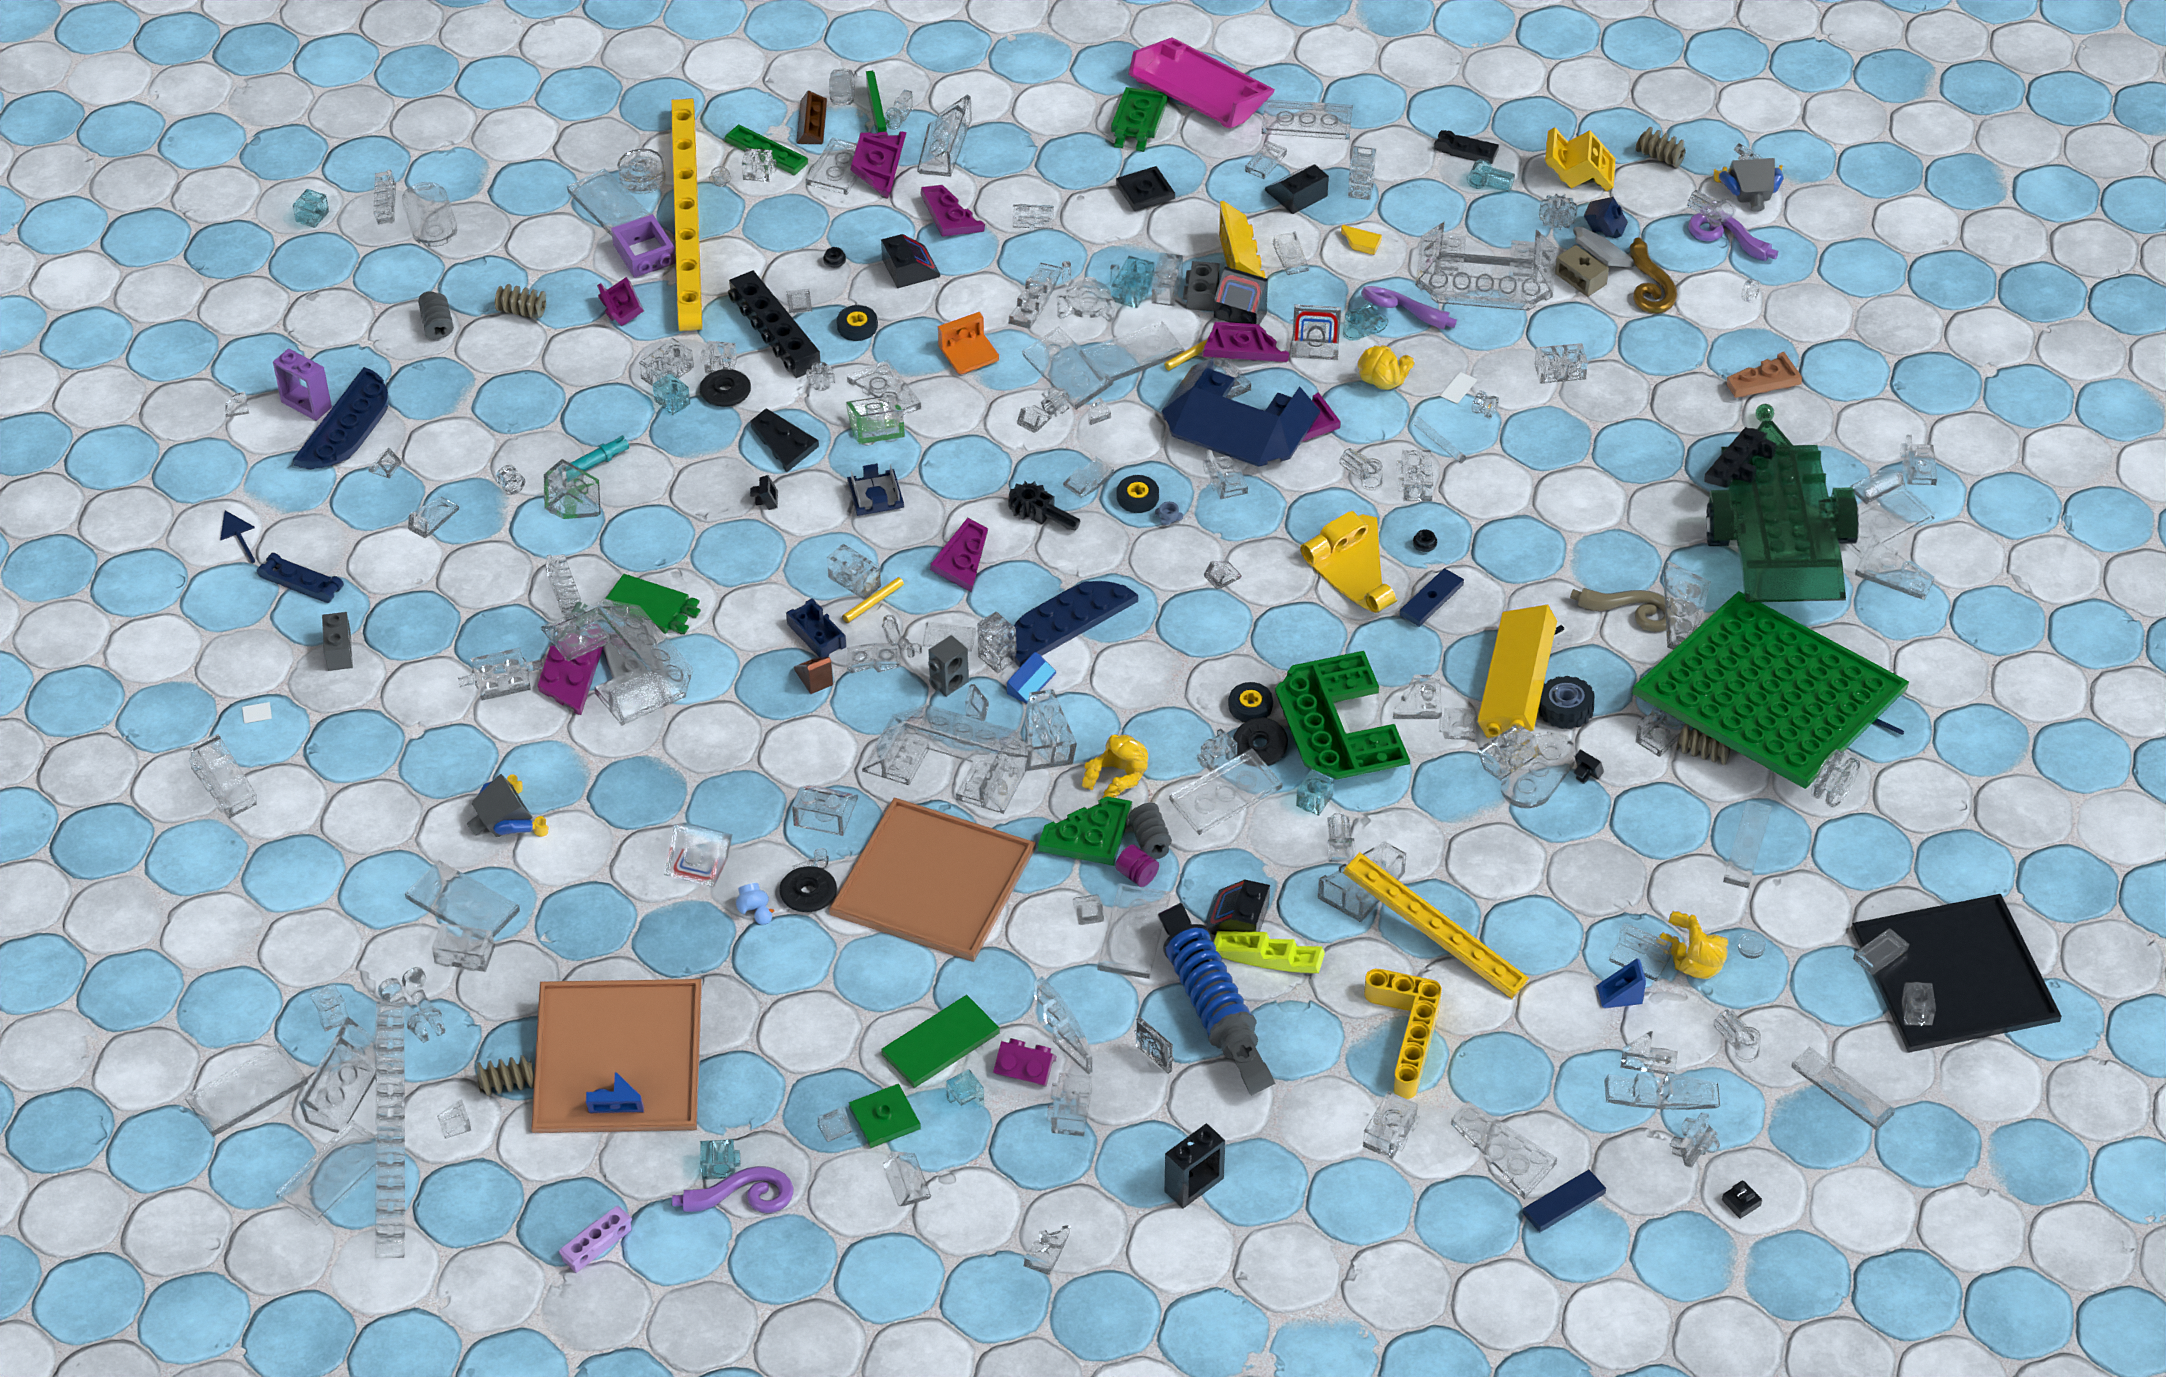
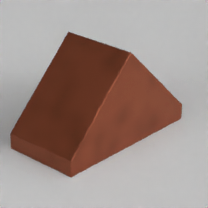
M816 657L794 666L795 672L810 694L833 685L830 657Z

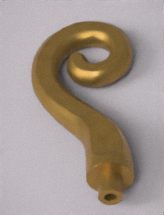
M1637 237L1630 245L1631 258L1634 259V264L1639 270L1661 285L1665 292V297L1660 301L1647 300L1643 294L1650 293L1655 299H1659L1662 295L1661 289L1653 283H1642L1634 290V302L1640 309L1649 313L1659 314L1666 312L1672 308L1677 299L1676 286L1670 276L1651 260L1647 243L1642 241V238Z

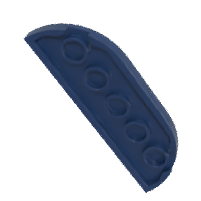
M363 367L293 458L294 466L309 470L332 466L348 460L360 448L388 409V390L380 375L371 369Z
M1084 581L1026 612L1017 620L1010 634V651L1014 662L1020 668L1034 652L1041 656L1137 603L1138 594L1125 585L1108 581Z

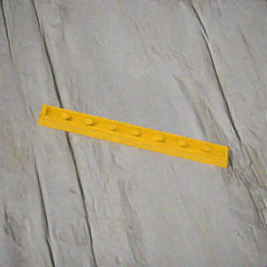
M1361 852L1345 867L1343 874L1511 999L1527 983L1529 977Z

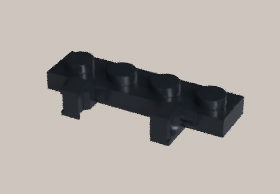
M1745 427L1705 473L1704 482L1727 488L1734 479L1752 483L1756 478V467L1748 464L1754 456L1772 460L1776 454V443L1767 440V433L1758 431L1755 428Z

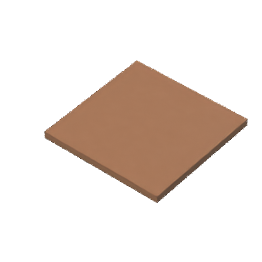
M894 797L829 909L830 915L974 962L1034 853L1036 842Z
M702 980L540 982L532 1132L697 1130ZM616 1072L641 1095L644 1112L589 1113L586 1104V1092H594L597 1089L614 1091Z

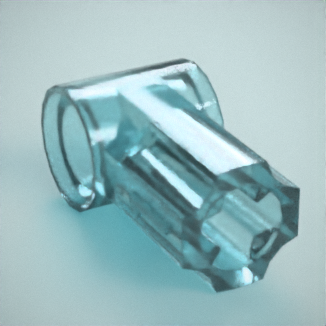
M1479 159L1472 166L1467 176V182L1475 189L1488 186L1510 192L1515 174L1493 168L1488 161Z

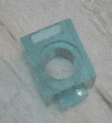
M306 189L293 204L296 222L316 228L329 213L327 196Z
M672 373L653 383L654 401L671 415L690 405L689 387Z
M1311 769L1297 789L1296 806L1319 816L1333 796L1334 778Z
M734 1139L700 1141L702 1180L725 1179L736 1173V1167H741L740 1150H735Z

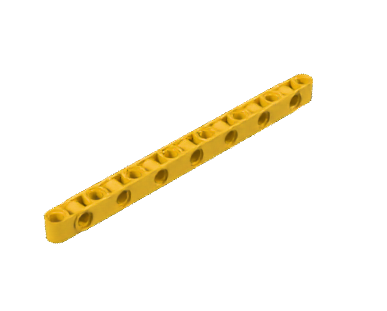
M694 98L672 99L679 331L703 330Z

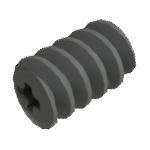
M432 291L422 293L419 296L418 304L426 337L431 340H438L452 333L454 327L446 296Z
M1149 802L1132 809L1128 819L1140 849L1156 860L1168 854L1172 839L1167 827H1165L1166 825L1162 819L1161 812H1159L1158 805Z

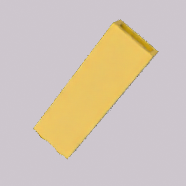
M1548 604L1502 612L1477 720L1487 738L1534 731L1557 620Z

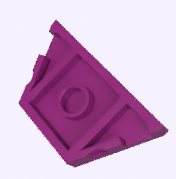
M900 131L899 135H888L887 132H878L876 134L871 132L860 133L850 170L881 195L889 198L907 132Z
M1216 321L1202 352L1203 357L1287 362L1290 354L1287 350L1280 351L1276 347L1277 341L1272 336H1269L1259 324Z
M604 633L550 646L538 682L539 691L548 697H553L561 705L566 704L573 708L574 713L582 715L603 649Z

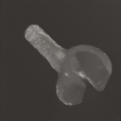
M823 848L815 850L813 859L793 865V869L804 866H815L825 869L829 863L827 850Z

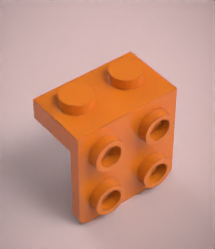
M980 312L938 326V347L958 374L970 372L999 360V354L984 335V318Z

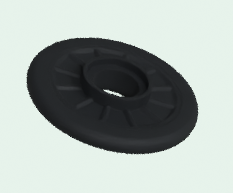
M720 369L711 372L705 376L700 384V394L703 399L712 405L720 407L741 403L748 397L751 391V383L748 377L742 372L733 369ZM725 385L731 387V388L728 389V390H721V389H720V387L725 386Z
M1250 719L1236 730L1232 741L1233 751L1236 757L1248 766L1256 768L1267 767L1275 764L1283 757L1287 750L1288 737L1284 728L1272 719ZM1257 738L1267 740L1266 745L1263 747H1255L1253 742Z
M804 866L792 870L783 878L779 892L783 902L791 909L799 912H814L825 908L833 901L837 892V885L834 877L828 871L820 867ZM808 885L815 888L810 893L803 892L801 889Z

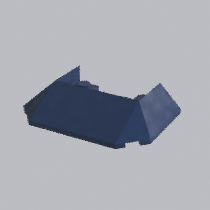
M1214 357L1191 367L1161 411L1164 421L1166 420L1169 425L1172 437L1257 467L1268 465V461L1279 458L1281 461L1291 459L1320 415V409L1300 386L1293 397L1277 392L1265 411L1226 398L1235 384V377L1215 371Z

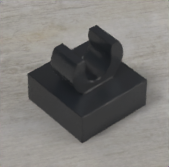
M769 475L759 477V486L750 488V497L755 496L756 505H763L765 503L768 510L778 508V490Z
M1581 749L1575 755L1577 768L1574 774L1577 775L1576 779L1583 784L1587 782L1590 775L1599 780L1604 773L1601 761Z
M1743 1180L1723 1193L1722 1201L1739 1219L1762 1204V1198Z

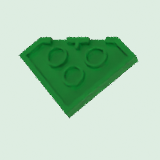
M1107 796L1098 800L1097 805L1088 809L1083 807L1068 814L1066 819L1056 824L1053 821L1044 825L1038 843V851L1114 866L1127 826L1128 815L1132 810V801Z

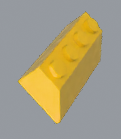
M1220 201L1219 237L1227 267L1265 278L1264 270H1260L1262 266L1261 257L1256 255L1258 251L1256 239L1252 240L1254 236L1252 224H1248L1245 214L1227 202Z

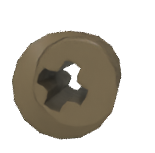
M1649 127L1640 135L1635 148L1637 152L1642 151V154H1649L1650 157L1657 158L1661 162L1665 161L1669 165L1673 164L1676 168L1682 164L1686 153L1684 140L1681 139L1676 144L1677 137L1673 136L1668 141V133H1665L1660 138L1661 131L1657 130L1653 135L1652 127Z
M507 284L505 289L502 286L498 287L495 295V309L497 311L513 312L514 315L521 314L524 317L530 316L533 319L543 316L546 308L545 291H541L538 297V292L535 289L529 295V289L524 287L522 293L520 286H515L513 291L511 284Z
M1686 723L1681 729L1676 746V751L1681 746L1682 754H1687L1691 748L1693 757H1696L1701 751V758L1703 760H1706L1711 754V761L1714 763L1721 757L1722 765H1726L1731 752V748L1704 733H1699V730L1695 728L1690 730L1689 725Z
M520 1055L519 1064H516L513 1057H510L507 1066L502 1059L498 1060L497 1067H494L491 1060L488 1061L486 1069L482 1067L480 1062L476 1065L480 1094L481 1090L484 1089L487 1096H490L493 1087L498 1094H501L503 1085L506 1086L509 1092H512L515 1083L520 1091L524 1089L525 1082L528 1083L531 1089L534 1088L531 1058L530 1062H527L524 1055Z

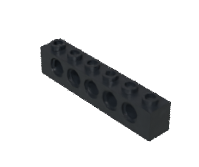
M754 270L729 280L730 290H728L730 300L739 306L740 312L744 317L747 316L753 329L760 332L763 341L772 347L774 355L777 358L780 357L787 371H791L796 378L821 369L820 351Z

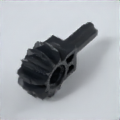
M1024 481L1023 485L1016 483L1014 489H1010L1008 506L1014 516L1020 515L1022 520L1025 517H1029L1041 525L1049 518L1070 530L1075 531L1078 529L1081 522L1080 519L1055 507V496L1047 493L1043 485L1037 486L1035 481L1031 484Z

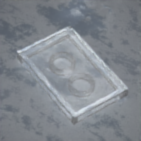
M832 137L806 177V185L847 195L858 178L850 170L857 143Z

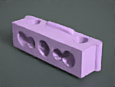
M619 1206L614 1207L559 1250L562 1261L577 1273L632 1230V1218Z

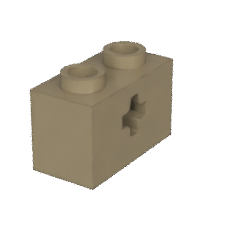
M1574 245L1557 256L1555 274L1587 297L1607 285L1609 267L1579 246Z

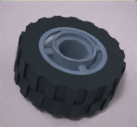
M1558 676L1548 680L1546 684L1544 683L1538 708L1539 714L1545 722H1548L1553 727L1556 726L1560 729L1581 727L1584 723H1588L1589 719L1593 716L1595 694L1592 691L1591 685H1588L1585 680H1580L1578 677Z

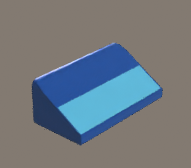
M1034 652L1007 681V694L1028 704L1056 674V670L1040 654Z

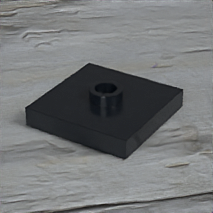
M1157 166L1116 178V185L1134 211L1175 199L1174 190Z

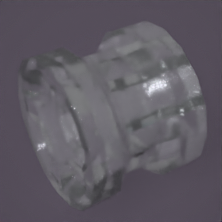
M1480 390L1473 400L1472 412L1476 414L1482 413L1484 417L1491 419L1497 410L1499 397L1494 395L1490 397L1486 392Z
M505 465L496 473L495 481L503 487V490L508 495L519 493L525 486V478L518 473V470L513 465Z

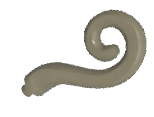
M1583 588L1582 592L1573 589L1570 595L1571 599L1578 601L1579 607L1591 611H1605L1628 604L1645 603L1636 609L1635 620L1640 627L1652 632L1666 631L1677 620V610L1674 604L1663 595L1652 591L1630 590L1605 594ZM1657 608L1664 614V617L1660 620H1650L1646 617V615H1655Z

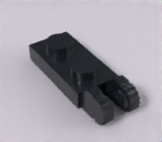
M1441 130L1438 134V139L1434 142V147L1439 152L1442 151L1451 156L1489 165L1493 164L1499 151V144L1455 135L1449 130Z

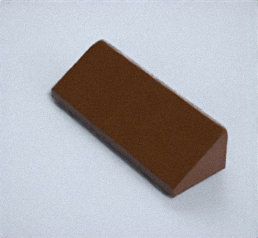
M809 90L800 101L796 143L822 144L824 141L827 98Z

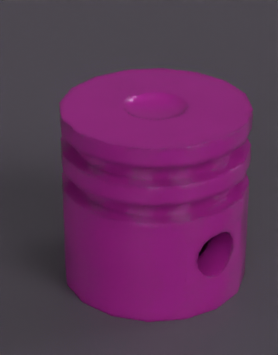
M1133 844L1121 852L1116 861L1115 868L1139 887H1145L1156 876L1159 870V862Z

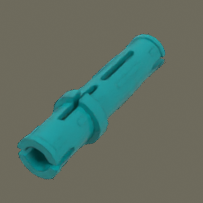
M622 435L607 444L602 443L594 451L560 467L565 480L568 481L604 461L609 462L615 455L628 450L629 444L625 437Z

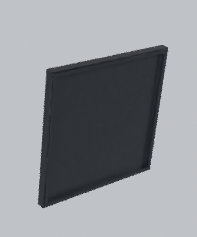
M2001 894L1852 923L1851 930L1908 1053L2061 1021L2062 1016Z

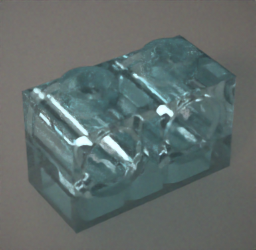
M1128 256L1112 283V302L1138 308L1141 301L1147 298L1150 286H1154L1157 273L1154 272V262Z

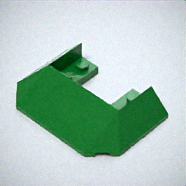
M1365 651L1292 665L1287 671L1285 679L1279 682L1275 688V693L1304 766L1338 780L1410 764L1409 756L1395 724L1346 734L1335 708V702L1379 693V685Z

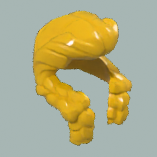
M1374 345L1363 352L1357 365L1360 377L1364 382L1374 384L1379 389L1390 390L1404 383L1415 362L1414 358L1403 355L1400 357V365H1398L1397 357L1391 351V348L1385 345Z
M1113 734L1108 738L1104 753L1085 763L1084 768L1086 771L1081 786L1093 790L1101 768L1111 766L1125 770L1127 775L1115 777L1112 783L1105 789L1103 798L1107 796L1117 798L1121 792L1138 785V781L1148 768V752L1142 743L1130 735L1118 736Z
M1672 911L1668 922L1689 930L1690 944L1687 953V946L1684 942H1680L1677 936L1672 937V935L1665 934V932L1659 935L1656 944L1670 951L1676 970L1701 979H1710L1717 975L1727 958L1728 950L1726 947L1728 946V939L1716 934H1705L1695 915L1688 916L1686 913L1682 914L1679 911Z

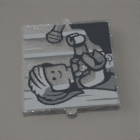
M1141 1017L1137 1018L1136 1030L1134 1031L1136 1034V1047L1166 1073H1171L1172 1061H1174L1173 1044Z

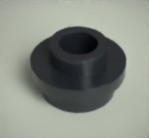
M831 247L826 250L823 261L825 265L837 268L846 262V255L841 248Z
M1423 529L1414 536L1413 545L1419 551L1429 552L1437 547V538L1431 530Z

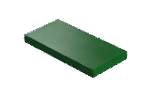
M966 994L883 1047L881 1053L910 1085L916 1088L1000 1034V1027Z

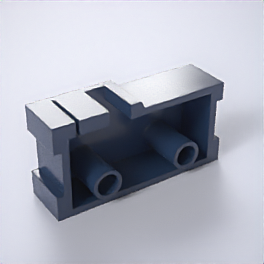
M813 598L806 601L803 606L786 612L787 625L818 657H829V654L846 648V635L829 619L827 613L823 615V608Z

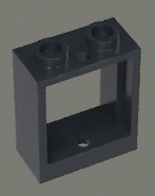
M1207 1123L1165 1153L1164 1192L1182 1209L1224 1179L1225 1139Z

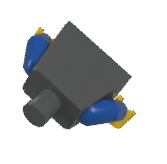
M1775 158L1732 160L1728 172L1727 167H1723L1722 171L1714 169V181L1722 182L1733 195L1737 196L1739 202H1750L1751 210L1759 212L1765 209L1764 201L1770 200L1772 194L1778 191L1783 182V165H1779L1776 168Z
M500 774L493 781L483 785L478 796L472 801V805L478 815L467 823L474 835H478L487 828L495 837L512 833L531 832L532 830L535 835L543 837L548 834L549 826L546 825V819L543 816L536 817L534 822L531 821L533 817L518 795L523 790V782L518 781V777L514 774L509 775L507 779Z

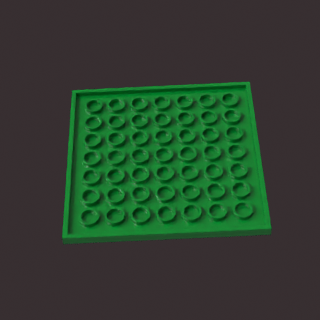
M1738 591L1633 686L1632 694L1806 789L1907 690L1909 681Z

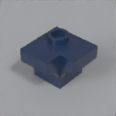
M1614 196L1591 201L1584 214V218L1592 232H1603L1605 237H1622L1628 224L1622 208L1618 205Z

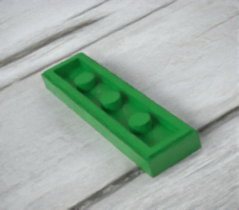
M873 70L866 71V86L876 133L887 132L875 72Z
M739 124L725 135V142L794 176L808 164L807 157Z

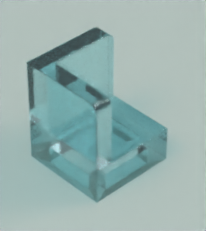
M970 1069L946 1081L947 1100L950 1103L957 1101L962 1106L973 1100L979 1108L984 1106V1087Z

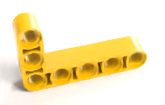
M1375 968L1368 971L1365 975L1364 996L1366 1000L1378 1005L1411 1011L1394 1076L1395 1095L1402 1099H1410L1418 1092L1440 1010L1442 987L1437 981Z

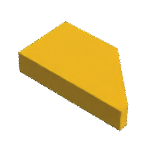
M1346 225L1341 226V233L1346 236L1353 250L1375 255L1382 241V235Z

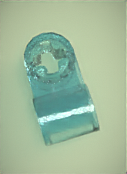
M1372 303L1349 310L1345 313L1343 336L1348 340L1356 341L1371 334L1379 333L1387 327L1388 318L1385 315H1381L1378 307Z

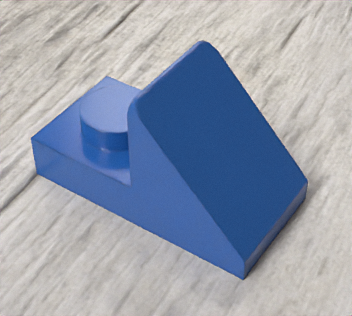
M616 1072L614 1091L597 1089L594 1092H586V1104L589 1113L644 1112L641 1095Z

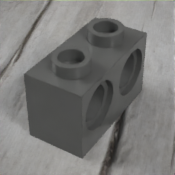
M1192 261L1191 270L1186 271V284L1189 285L1184 286L1183 299L1187 300V309L1214 311V299L1219 285L1220 263Z
M347 612L323 614V646L328 671L353 668L351 629Z
M950 635L928 649L929 682L933 689L939 690L947 697L969 682L968 648L954 636Z

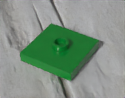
M899 1083L849 1102V1109L870 1148L921 1129V1123Z

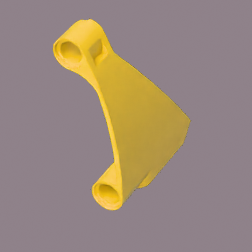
M1349 511L1325 525L1319 535L1301 544L1300 551L1303 558L1326 581L1356 604L1373 613H1378L1397 602L1391 587L1387 584H1382L1377 517L1365 514L1358 516L1354 511Z

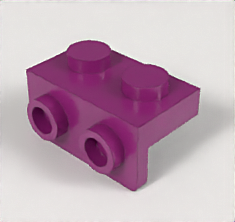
M627 277L609 289H606L602 283L597 285L600 291L598 297L603 305L607 306L605 312L611 321L616 320L623 326L644 312L637 294Z
M1010 1038L1009 1043L1001 1041L993 1073L1047 1086L1053 1061L1056 1062L1057 1058L1056 1055L1051 1053V1048L1036 1045L1035 1049L1025 1047L1026 1042Z

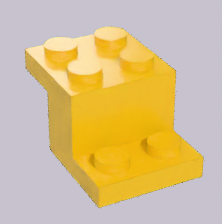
M1555 127L1548 130L1545 162L1548 167L1555 170L1562 182H1566L1572 189L1593 178L1596 184L1601 185L1605 191L1614 188L1616 158L1591 130L1570 141H1567Z

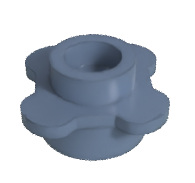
M1164 502L1160 505V508L1155 510V515L1160 517L1163 525H1170L1175 521L1183 519V514L1179 512V507L1174 502Z

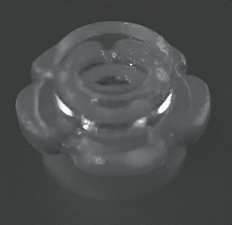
M718 166L711 170L709 181L718 187H723L731 181V176L726 167Z

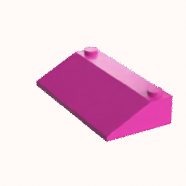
M1173 37L1133 51L1128 73L1137 82L1149 85L1215 119L1227 128H1233L1244 123L1275 91V89Z

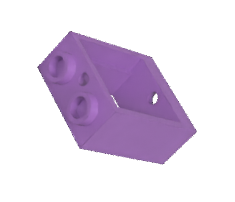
M653 214L611 228L613 246L634 278L676 264L674 245ZM652 238H656L661 245L659 248L636 256L629 247Z
M289 348L273 361L280 399L283 404L315 421L332 408L323 366ZM299 378L306 382L307 388L300 385Z

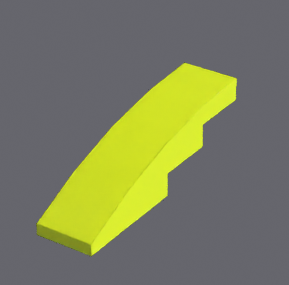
M1217 931L1214 940L1216 951L1219 952L1221 958L1261 968L1288 972L1319 974L1325 954L1322 946H1297L1295 939H1269L1267 932Z

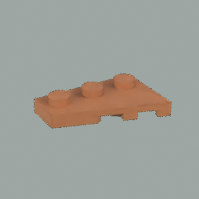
M1784 351L1777 354V358L1772 361L1769 359L1761 361V366L1748 367L1727 377V386L1735 398L1802 384V376Z

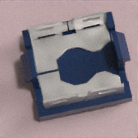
M878 463L862 466V478L853 476L852 471L851 477H847L857 516L904 508L903 497L891 464L890 470H885V474L879 475Z

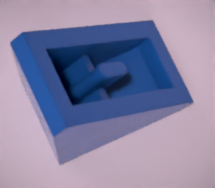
M1638 958L1596 985L1602 1007L1613 1008L1643 1004L1646 978L1641 961Z

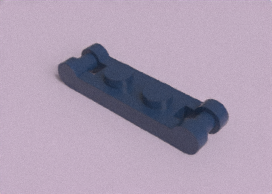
M274 552L266 558L267 562L261 564L257 569V574L261 578L325 603H330L334 598V593L340 591L344 586L343 581L337 576H326L282 559Z

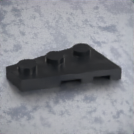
M767 408L750 421L753 431L764 445H768L772 450V455L776 460L779 459L786 472L790 471L819 447L818 439Z

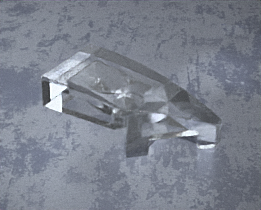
M1062 1226L1061 1231L1052 1233L1047 1232V1230L1039 1231V1240H1035L1024 1258L1023 1266L1050 1275L1065 1246L1071 1226Z

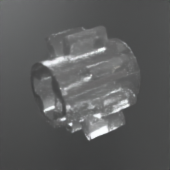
M816 362L812 365L811 370H806L808 386L813 385L815 390H827L830 387V383H835L833 366L829 367L825 362Z
M1053 386L1041 394L1045 398L1041 401V405L1047 414H1054L1057 417L1069 409L1067 405L1070 401L1069 395L1063 388Z

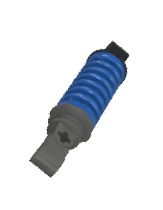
M1181 902L1158 913V917L1167 935H1169L1163 945V952L1174 966L1175 973L1179 976L1181 984L1185 987V992L1189 996L1191 1004L1196 1009L1203 1027L1207 1030L1211 1045L1221 1049L1225 1057L1234 1059L1251 1096L1276 1084L1266 1063L1263 1062L1256 1049L1258 1037L1254 1031L1257 1021L1254 1015L1250 1013L1249 1008L1244 1004L1243 997L1238 993V987L1233 983L1230 973L1227 972V966L1222 962L1219 952L1216 951V945L1211 941L1209 929L1202 924H1192Z

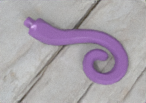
M1705 211L1695 214L1689 221V232L1697 239L1703 241L1717 240L1722 237L1724 233L1723 226H1725L1734 234L1741 247L1750 256L1766 261L1768 258L1776 259L1778 256V251L1772 249V244L1754 238L1739 221L1727 214ZM1704 223H1710L1709 228L1712 231H1705L1700 226Z
M1366 286L1361 291V295L1365 300L1377 306L1394 308L1399 304L1430 325L1443 330L1445 326L1455 328L1457 319L1449 317L1450 312L1438 310L1386 288Z
M755 1166L740 1170L709 1188L684 1190L683 1195H673L672 1206H683V1212L707 1210L723 1201L743 1185L764 1181L755 1183L750 1187L747 1199L754 1210L762 1213H773L782 1210L789 1204L793 1196L794 1187L791 1180L782 1171L766 1166ZM766 1182L776 1185L779 1189L778 1196L772 1200H763L759 1197L761 1194L769 1191V1185Z

